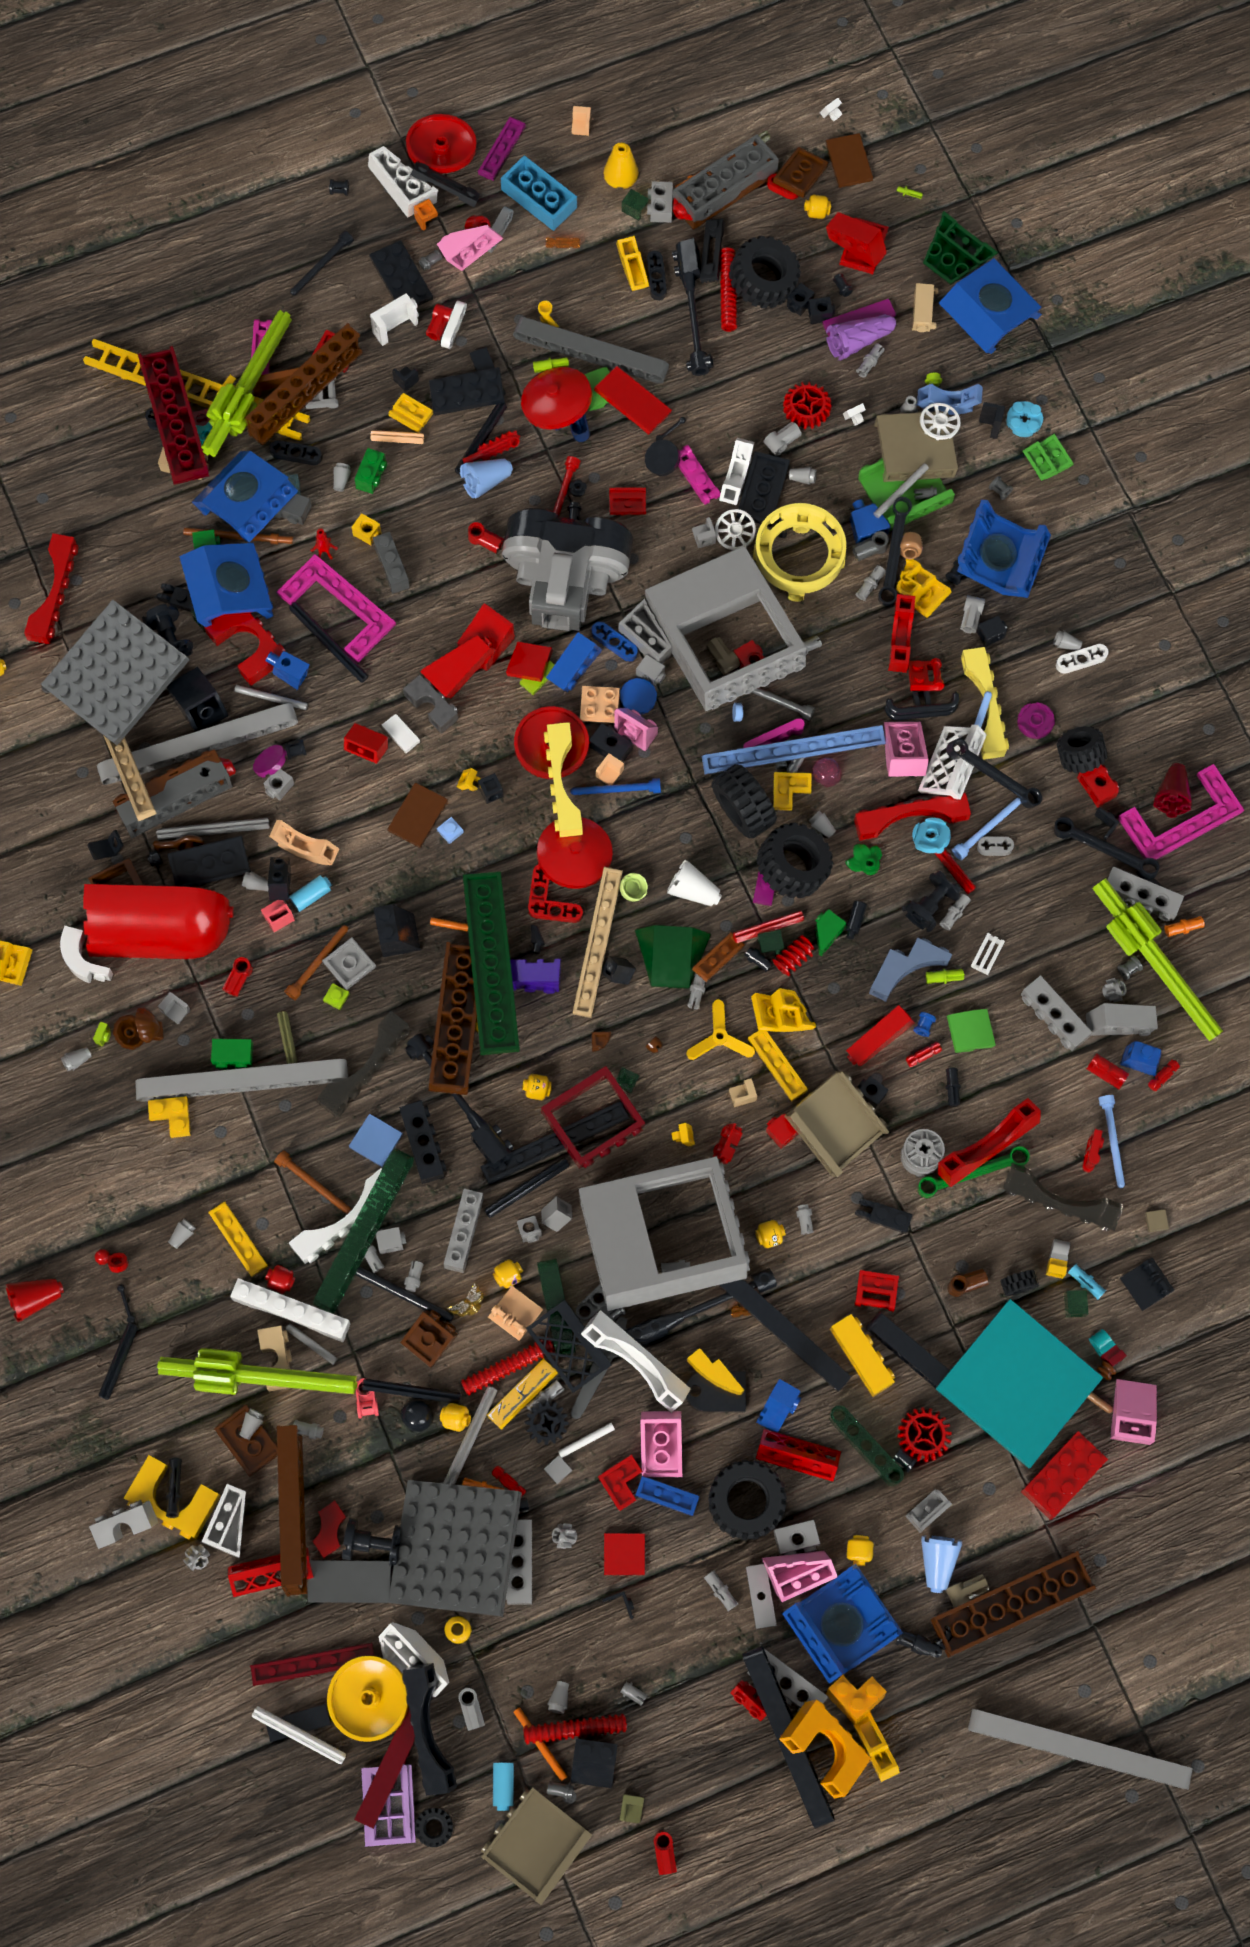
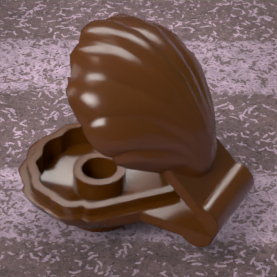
M138 1008L136 1016L130 1014L122 1016L114 1024L113 1035L115 1040L121 1047L134 1050L139 1048L143 1042L150 1043L152 1040L160 1041L164 1039L162 1022L157 1021L156 1017L147 1008ZM126 1031H131L133 1035H127Z

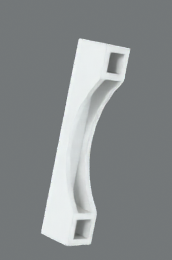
M380 1168L366 1180L362 1195L351 1212L337 1223L328 1227L302 1231L289 1242L290 1247L304 1264L314 1262L322 1250L326 1251L335 1244L334 1241L338 1237L343 1238L346 1236L353 1225L357 1226L365 1220L364 1216L369 1212L374 1213L381 1206L380 1203L385 1199L388 1201L393 1198L397 1190L396 1185Z
M239 1278L230 1296L235 1302L283 1317L341 1342H344L351 1325L350 1321Z
M600 1310L589 1320L581 1335L595 1347L611 1351L632 1364L647 1381L656 1400L672 1413L684 1402L691 1388Z

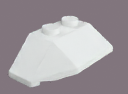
M391 1622L379 1635L383 1658L397 1666L402 1674V1670L410 1666L434 1663L438 1684L432 1697H436L448 1685L449 1679L444 1660L416 1630Z

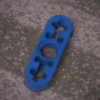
M596 622L592 626L593 638L623 660L631 662L637 658V646L604 622ZM602 628L603 633L600 632L599 634H597V629L601 630ZM612 638H618L620 643L613 646L609 641ZM626 650H633L632 654L626 655Z

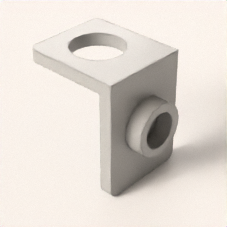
M536 1216L517 1221L523 1243H532L542 1237ZM526 1222L533 1223L534 1231L526 1233L523 1230V1225Z

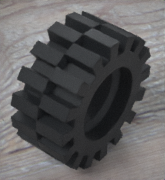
M1035 1270L1022 1271L1000 1280L1005 1296L1021 1294L1039 1286Z
M438 1808L425 1810L416 1820V1836L421 1843L428 1847L444 1845L451 1838L453 1832L451 1817L444 1810ZM432 1819H437L442 1824V1831L438 1836H430L426 1831V1825Z

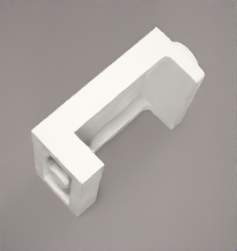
M407 293L370 314L372 332L382 346L388 343L387 332L406 320L410 319L415 326L418 325L417 317H419L416 309L418 305L413 298L410 299Z

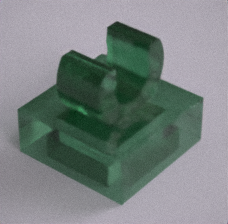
M622 1067L616 1081L623 1091L631 1094L640 1075Z

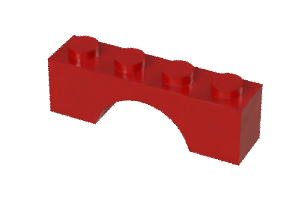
M897 594L888 671L907 673L916 596Z

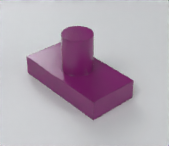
M758 872L753 903L772 906L774 891L770 888L768 882H764L762 879L764 876Z

